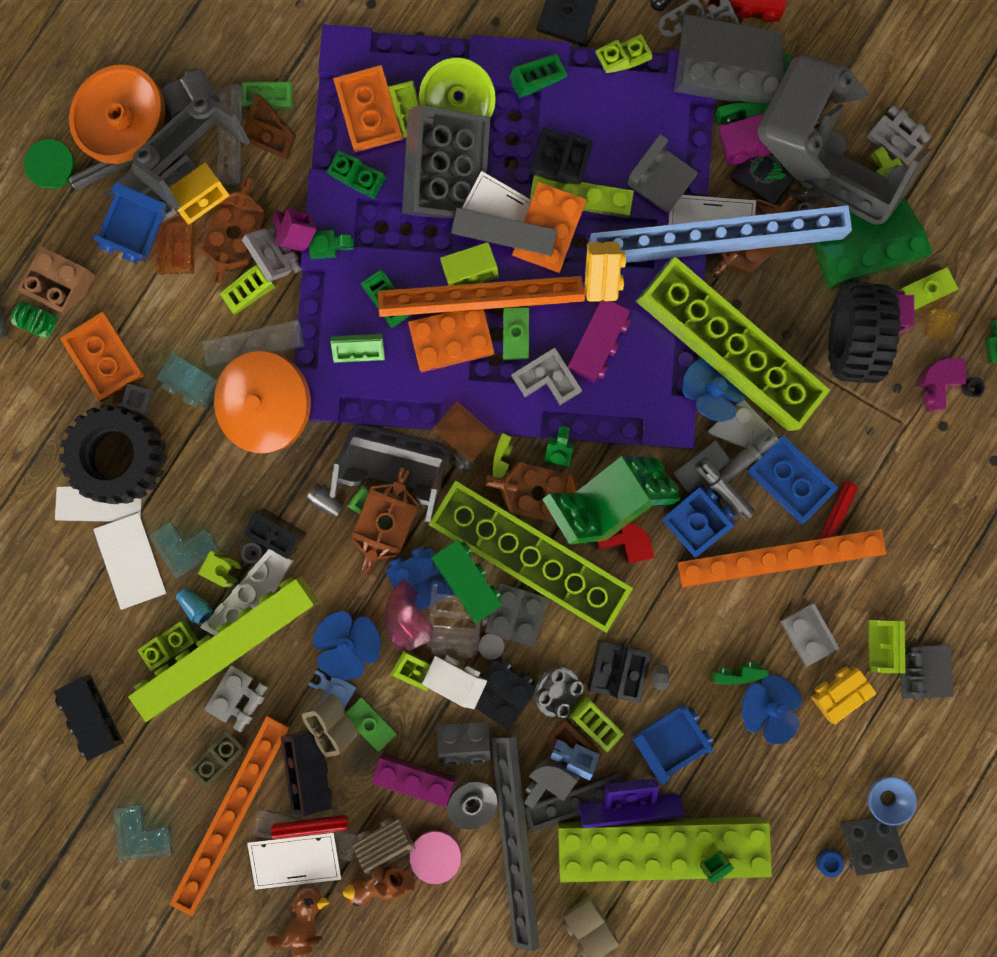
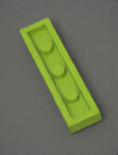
M536 175L533 177L531 200L537 184L540 182L586 199L583 211L629 218L634 193L632 190L584 182L580 185L567 184Z

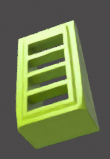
M255 265L222 291L220 295L235 315L270 292L275 286L272 281L268 282L259 266ZM258 276L263 282L260 286L255 281V278ZM251 282L255 288L253 292L249 290L246 285L247 283ZM241 287L247 294L246 298H243L238 291ZM232 293H234L240 301L237 305L229 296Z
M583 696L571 710L569 716L606 752L624 735L586 696ZM597 714L598 716L587 726V722ZM604 721L605 724H604V725L602 726V728L595 734L594 731H595V730L599 727V725ZM612 728L613 732L602 741L601 738Z

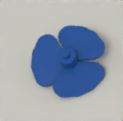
M699 359L690 365L683 376L682 392L684 396L692 400L697 399V410L711 420L724 422L736 416L735 406L725 397L735 402H742L746 398L744 393L704 359Z
M339 611L327 616L318 625L313 637V644L317 649L328 650L319 655L317 659L319 668L330 677L342 680L360 677L365 670L364 663H374L380 653L381 640L379 632L371 619L364 616L358 617L351 629L352 618L349 613Z
M768 674L767 677L760 680V684H751L747 688L742 701V717L746 729L750 732H758L767 721L763 732L765 740L771 745L786 743L794 737L800 725L798 716L794 712L787 710H798L802 706V696L792 683L780 676Z

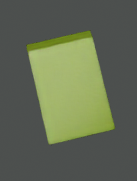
M406 649L390 674L422 690L428 691L429 688L422 685L431 663Z

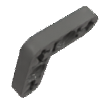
M688 0L661 16L658 27L659 31L666 37H672L682 32L683 26L681 27V22L674 25L672 32L668 29L664 30L662 26L666 24V18L669 17L671 21L678 18L675 13L681 10V17L684 20L685 10L691 4L698 6V17L707 18L710 16V19L719 21L722 16L729 15L733 20V24H740L729 0H719L720 5L717 7L714 4L708 5L706 8L709 12L704 14L703 6L698 0Z

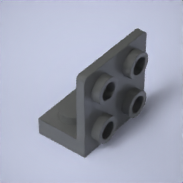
M660 134L630 174L627 185L660 209L669 213L693 182L698 172L667 151L668 139Z

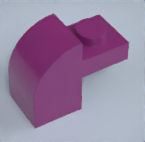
M287 208L286 212L276 210L274 213L273 221L277 231L274 239L275 245L298 251L306 250L316 231L312 215Z
M965 358L943 359L929 365L920 373L916 388H926L923 401L924 405L927 406V412L945 410L946 388H956L966 384Z

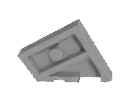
M745 400L735 405L736 416L733 419L724 422L718 421L706 432L712 437L721 438L728 441V443L742 446L745 449L749 442L752 444L767 429H770L776 437L778 436Z

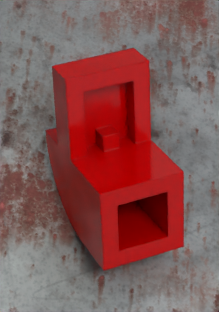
M632 523L619 531L620 534H614L606 541H596L598 550L622 544L627 564L655 558L648 534L641 527Z

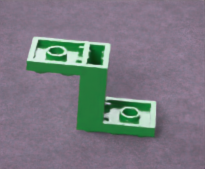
M621 456L577 492L549 493L542 500L568 543L577 544L606 541L651 506L675 504L682 498L678 494V486L667 477L664 472L665 467L659 459L655 457Z

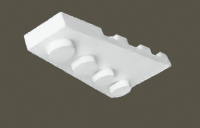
M269 549L200 628L215 636L219 633L216 630L219 626L229 620L231 623L239 619L237 615L248 606H251L252 609L260 604L259 598L270 591L273 594L278 592L279 585L284 581L294 560L291 558L286 559Z

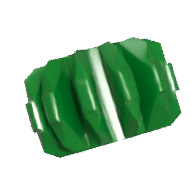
M24 301L17 303L16 307L12 310L10 318L13 325L43 338H50L58 320L54 314Z

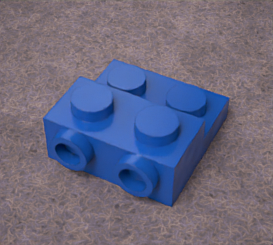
M703 484L661 519L695 558L733 528L736 523L734 520L736 515L728 505L722 507L716 500L719 497L717 492L709 486L705 487Z
M422 546L411 552L412 558L404 561L403 557H400L388 563L390 568L385 570L408 616L454 594L430 558L435 554L433 548L427 550L426 546Z

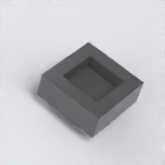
M128 383L121 406L147 416L155 392Z

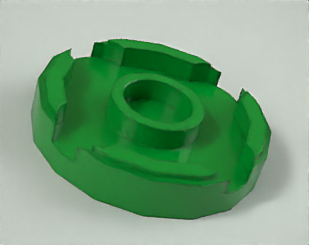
M53 139L41 140L33 144L24 158V170L28 178L43 189H59L67 185L69 177L75 173L74 164L76 165V161L71 150L63 143Z

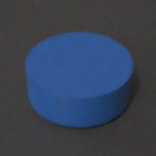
M824 849L816 857V866L823 875L836 877L844 869V860L835 850Z

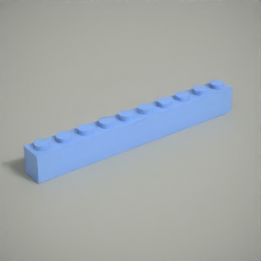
M849 205L591 233L589 242L619 243L621 252L624 251L626 254V263L841 240L852 231Z

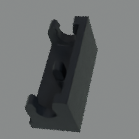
M262 508L254 512L243 534L288 559L298 549L296 546L304 539L306 532Z

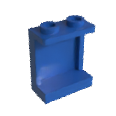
M115 182L112 190L115 196L98 236L94 234L93 240L99 243L98 248L113 254L115 249L124 253L122 258L137 264L138 260L146 263L169 207L163 202Z
M681 704L631 736L661 785L670 780L668 776L703 754L714 752L710 746L714 742L707 730L701 731L697 725L700 719L692 707L688 709L685 705Z

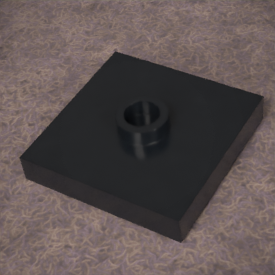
M546 0L536 31L583 46L598 0Z

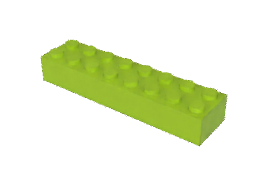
M676 257L669 260L636 300L641 307L787 431L800 430L830 391L828 387Z
M457 481L453 483L431 522L428 524L453 540L458 539L460 543L465 541L472 552L605 633L608 632L633 590L629 585Z
M763 817L665 819L593 828H583L581 821L557 823L560 882L708 879L699 865L720 850L734 867L723 878L772 877L770 823Z

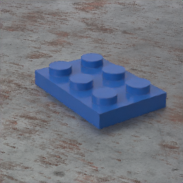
M781 435L778 438L779 442L763 453V458L757 459L746 472L802 525L838 487L784 435Z

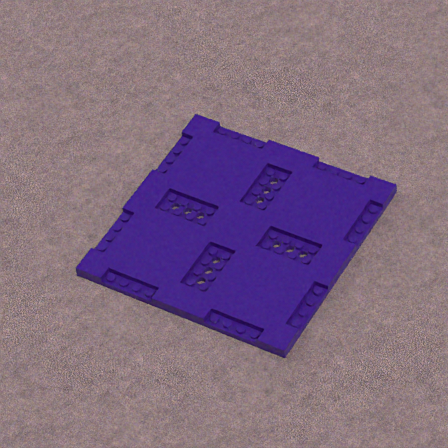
M322 24L318 68L320 79L312 168L309 169L306 213L312 215L316 231L334 230L336 237L351 235V239H354V249L337 250V258L311 259L309 246L306 250L302 251V279L294 364L304 375L310 391L311 409L308 421L502 435L504 433L514 437L549 439V437L557 439L559 427L565 426L570 427L568 441L691 450L694 447L697 399L692 400L684 396L682 382L688 367L698 360V354L636 302L658 272L672 258L630 262L620 269V275H623L624 287L623 290H619L618 299L612 302L630 310L627 318L631 322L625 334L619 333L616 341L620 342L614 356L608 355L605 364L609 366L603 379L597 377L595 383H592L571 372L582 392L562 405H559L547 384L524 397L511 374L553 348L557 350L568 367L600 301H588L586 294L584 302L506 307L529 308V360H503L501 365L493 366L489 363L490 356L420 372L408 322L447 312L413 314L394 328H391L384 317L379 316V310L365 292L361 283L378 271L383 270L395 289L448 286L440 258L487 242L452 234L454 219L402 214L406 138L354 153L333 78L382 65L388 88L389 86L413 80L419 100V91L423 78L435 64L455 57L466 58L476 62L490 76L496 97L494 111L490 118L487 174L529 199L534 175L528 172L543 127L566 137L571 131L593 141L582 182L634 191L629 218L582 211L560 273L512 256L514 251L512 247L489 242L497 264L499 278L483 282L581 276L583 287H585L587 245L584 248H576L573 245L574 238L583 237L588 244L591 233L669 225L670 212L666 213L627 185L630 174L660 134L668 139L666 150L698 172L683 195L708 197L713 110L716 99L674 92L680 50L669 49L668 54L652 52L653 59L626 70L606 73L595 51L598 50L597 48L570 47V42L471 35L470 39L376 33L373 32L372 28ZM557 53L568 74L567 77L528 96L519 98L510 81L513 67ZM551 64L548 65L551 73L554 74L555 72ZM539 69L542 76L545 77L542 69ZM530 73L532 79L535 80L533 74ZM456 91L454 97L457 100H461L463 94L460 91ZM510 112H519L522 116L521 119L517 122L510 121L508 119ZM510 135H515L519 138L520 142L515 146H510L507 144L506 138ZM338 150L359 159L363 165L384 173L386 179L375 199L352 189L327 174V170ZM513 159L518 163V166L514 170H508L504 166L505 161ZM380 222L388 224V230L384 234H379L375 231V226ZM404 224H409L413 227V232L408 236H404L399 232L400 227ZM428 226H434L438 229V233L430 238L424 234V230ZM706 254L676 257L704 281ZM383 281L380 282L378 285H376L375 287H373L371 290H372V291L376 290L377 288H379L380 286H382V285L384 284V282H383ZM493 308L484 309L490 334L494 329L503 330L504 316L498 317L492 312ZM383 334L385 360L334 363L330 342L331 336ZM491 338L494 353H498L503 357V340L494 341Z

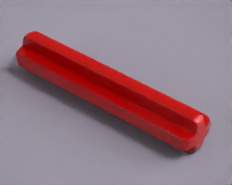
M847 481L844 482L818 539L837 536L858 490L857 485Z
M347 815L274 823L271 826V836L273 839L345 831L349 826Z

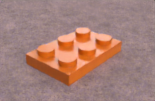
M382 65L333 78L354 153L403 140Z
M538 182L524 223L557 230L552 256L514 248L512 256L560 273L586 199Z
M484 309L451 311L408 322L421 373L495 355Z
M103 311L60 338L99 402L106 401L125 389L128 383L133 384L145 376L107 314Z

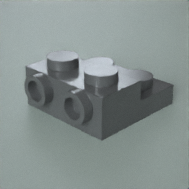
M500 583L499 588H496L502 596L499 599L502 606L483 619L482 626L486 627L485 632L534 647L549 598Z

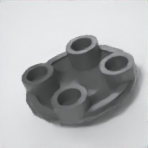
M554 667L546 671L539 679L535 688V701L538 708L545 715L553 718H567L583 693L584 686L572 670L565 667Z

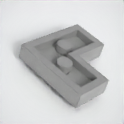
M555 348L511 374L524 397L547 384L559 405H562L582 392V389Z

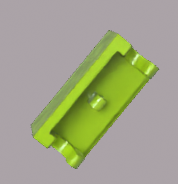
M489 242L440 258L448 286L478 284L499 278L497 264Z
M210 550L198 574L222 587H234L238 579L228 574L229 569L232 568L231 566L242 569V566L239 562L226 556L227 553Z
M868 620L869 671L905 674V621Z

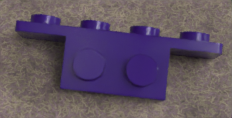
M656 779L605 784L603 801L578 805L583 828L683 818L685 811L677 793L658 795L659 786Z

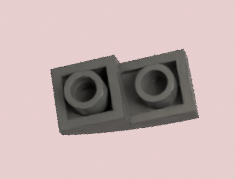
M714 440L700 450L692 459L673 472L688 493L706 481L695 469V464L700 459L708 457L718 470L731 461L717 440Z

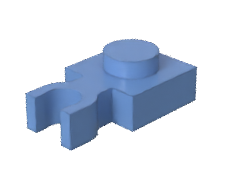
M317 669L315 674L321 677V683L316 684L310 681L308 685L315 689L321 688L325 690L323 695L333 693L341 701L343 709H345L357 686L347 680L334 677L330 680L324 672Z
M557 740L554 748L561 752L553 750L550 758L558 762L564 761L568 763L566 770L590 780L600 754L578 744L575 745L574 749H571L565 742Z

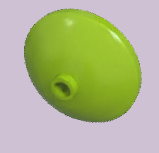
M455 57L438 62L426 73L420 86L419 103L422 106L482 115L490 118L495 107V89L490 76L479 64L466 58ZM456 91L462 92L463 98L461 100L455 99L454 93Z

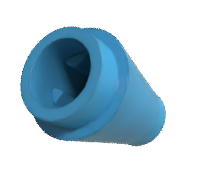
M188 588L182 589L176 595V599L192 623L196 622L198 625H201L212 616L214 611L211 609V604Z

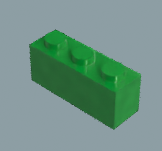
M457 539L430 558L472 621L478 623L502 606L499 601L502 596L494 585L489 586L484 579L488 575L481 564L475 565L470 558L473 553L465 541L460 543Z

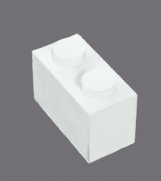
M446 655L445 659L435 656L422 685L462 707L475 709L487 683V680L479 676L481 672L470 666H466V668L459 666L460 661L449 655Z

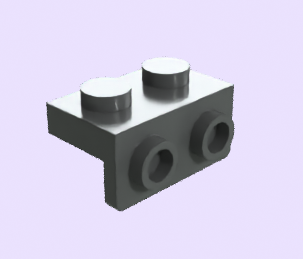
M488 722L437 725L438 758L440 764L450 767L467 762L480 765L491 760Z

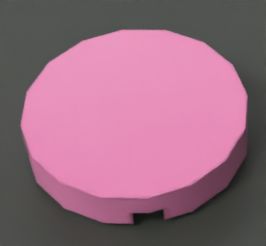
M430 830L422 833L414 841L416 849L410 852V864L413 872L419 879L429 884H441L449 881L457 873L461 863V850L458 842L451 834L439 830Z

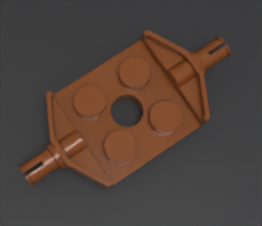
M243 177L240 190L228 193L230 196L215 206L204 245L199 247L216 264L212 282L216 284H223L226 271L229 272V269L248 266L252 260V255L242 239L245 234L261 230L265 211L249 194L254 181L251 178ZM232 228H240L241 234L238 238H229L228 234Z
M789 196L780 206L756 199L755 215L788 212L797 205V202L794 200L790 203L794 199L792 196ZM780 246L719 253V262L709 271L711 274L714 273L713 276L715 278L725 269L728 270L729 268L750 275Z
M517 462L504 478L487 475L486 480L489 481H485V486L498 488L501 491L507 512L557 524L542 499L549 493L577 492L574 475L524 464L523 462ZM535 486H539L543 491V496L538 501L533 499L531 494Z
M400 467L397 477L393 482L370 486V491L353 534L350 536L351 540L364 553L365 558L359 569L362 573L365 571V574L369 575L372 565L377 559L399 557L419 506L418 502L405 488V482L410 472L408 469ZM383 515H388L393 520L392 525L387 529L378 526V520Z

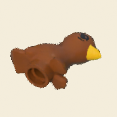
M397 865L384 868L377 866L372 871L373 876L371 878H356L350 881L343 890V895L349 904L357 907L367 905L373 897L382 900L397 899L403 896L405 891H414L415 878L411 868L401 870Z
M312 887L304 888L291 903L293 908L290 912H296L297 917L289 924L284 934L268 936L266 943L272 950H277L281 947H291L292 956L312 952V946L323 941L322 936H315V916L320 909L330 902L322 897L317 889Z

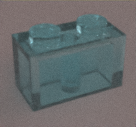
M174 353L170 355L156 379L163 383L161 388L173 395L176 391L184 396L182 401L194 408L197 405L204 408L207 406L215 393L218 382Z

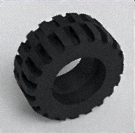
M851 282L841 288L833 307L828 343L830 370L833 372L832 375L838 380L878 383L888 376L889 370L892 369L900 338L901 310L899 308V298L896 296L897 293L889 285Z
M101 405L100 409L93 407L86 410L87 416H77L74 419L76 425L74 427L68 426L65 431L68 434L67 439L61 440L60 447L64 448V454H59V462L65 463V467L61 469L64 477L70 478L68 484L73 489L79 490L80 495L90 498L92 501L119 505V503L128 504L134 502L135 498L141 499L147 495L146 490H153L157 486L155 479L157 477L162 478L164 471L160 470L162 463L166 464L167 456L162 454V450L166 449L165 441L159 438L162 434L158 428L153 426L151 420L140 413L117 405L115 407ZM122 432L132 442L134 449L133 461L129 469L116 479L104 478L98 472L95 465L96 448L99 442L108 434Z

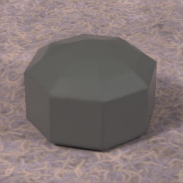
M655 665L653 667L651 680L656 690L668 689L669 671L666 665Z

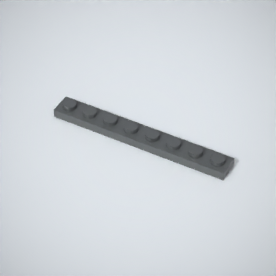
M516 736L491 737L513 943L515 948L534 951L539 949L540 945Z

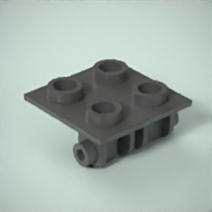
M950 645L905 647V674L900 673L902 699L924 700V698L954 697Z
M875 817L841 824L852 859L849 860V865L852 871L855 870L856 876L909 867L895 825L884 824Z

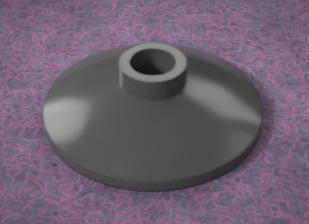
M469 781L461 784L452 792L447 803V814L451 822L459 828L469 830L485 825L496 812L498 803L496 793L489 784L482 781Z

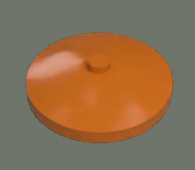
M130 65L108 66L92 74L77 90L70 107V131L79 148L93 159L107 164L129 162L133 160L136 151L162 129L165 120V101L157 83L141 69Z
M254 351L235 358L223 370L215 388L214 409L217 421L230 441L249 452L269 453L288 447L301 435L309 419L311 397L304 375L291 360L274 352Z

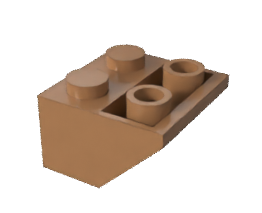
M40 246L17 291L64 314L86 296L96 275L86 268Z

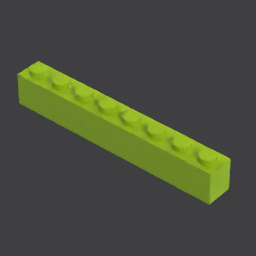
M291 576L279 585L281 590L275 594L270 591L259 598L260 604L252 609L251 606H248L237 614L239 617L234 623H231L230 620L216 629L219 632L212 638L207 635L196 643L197 649L191 653L187 649L175 658L177 663L173 666L164 665L154 672L157 677L149 682L146 678L134 686L136 691L128 697L144 721L147 722L317 604L319 600L301 576L294 580Z

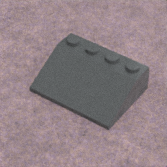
M685 15L674 92L735 103L746 102L769 105L784 77L782 33Z
M422 105L408 110L402 214L455 219L456 209H462L480 172L483 171L487 174L490 117Z

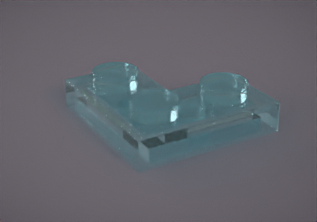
M169 522L148 536L175 579H179L203 563L210 550L221 551L207 529H204L185 542L173 522Z
M143 804L121 806L114 809L119 862L166 856L174 853L171 826L145 830Z

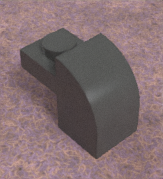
M551 758L539 762L529 775L533 780L525 791L529 795L524 803L533 809L546 789L564 801L580 776L566 770L568 763L564 761L558 762Z

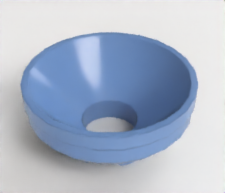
M890 776L880 778L872 784L868 791L867 804L877 820L894 826L904 824L913 816L916 810L917 798L915 791L906 781ZM884 791H891L894 795V801L890 805H883L881 803L880 797Z

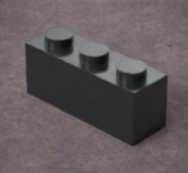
M91 675L80 677L54 691L56 705L64 712L67 718L66 725L69 731L75 735L78 741V750L86 758L87 762L124 743Z
M309 730L281 736L292 815L307 816L331 809L332 792L328 785V765L324 754L316 744L315 736Z

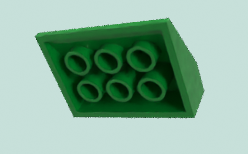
M904 197L884 223L872 224L850 212L852 231L844 239L812 243L828 290L921 262L933 254L925 229Z

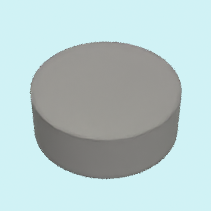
M488 633L480 639L479 651L483 657L496 659L503 653L504 642L501 637Z

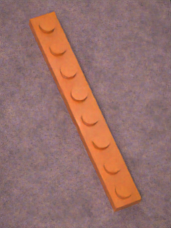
M581 276L377 291L380 317L584 302L585 300Z
M882 529L681 561L677 562L681 587H688L886 555V548Z
M270 715L266 716L169 905L190 916L195 914L282 746L281 736L287 735L291 726Z

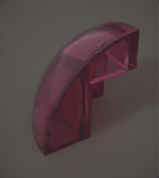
M405 578L392 590L385 609L387 633L398 651H401L404 647L407 650H412L432 639L434 630L433 625L415 605L417 592Z

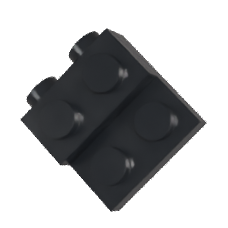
M503 658L500 661L494 659L482 676L483 679L487 680V683L475 709L509 731L521 711L524 710L534 695L536 688L534 683L536 680L524 672L521 676L512 670L514 665Z

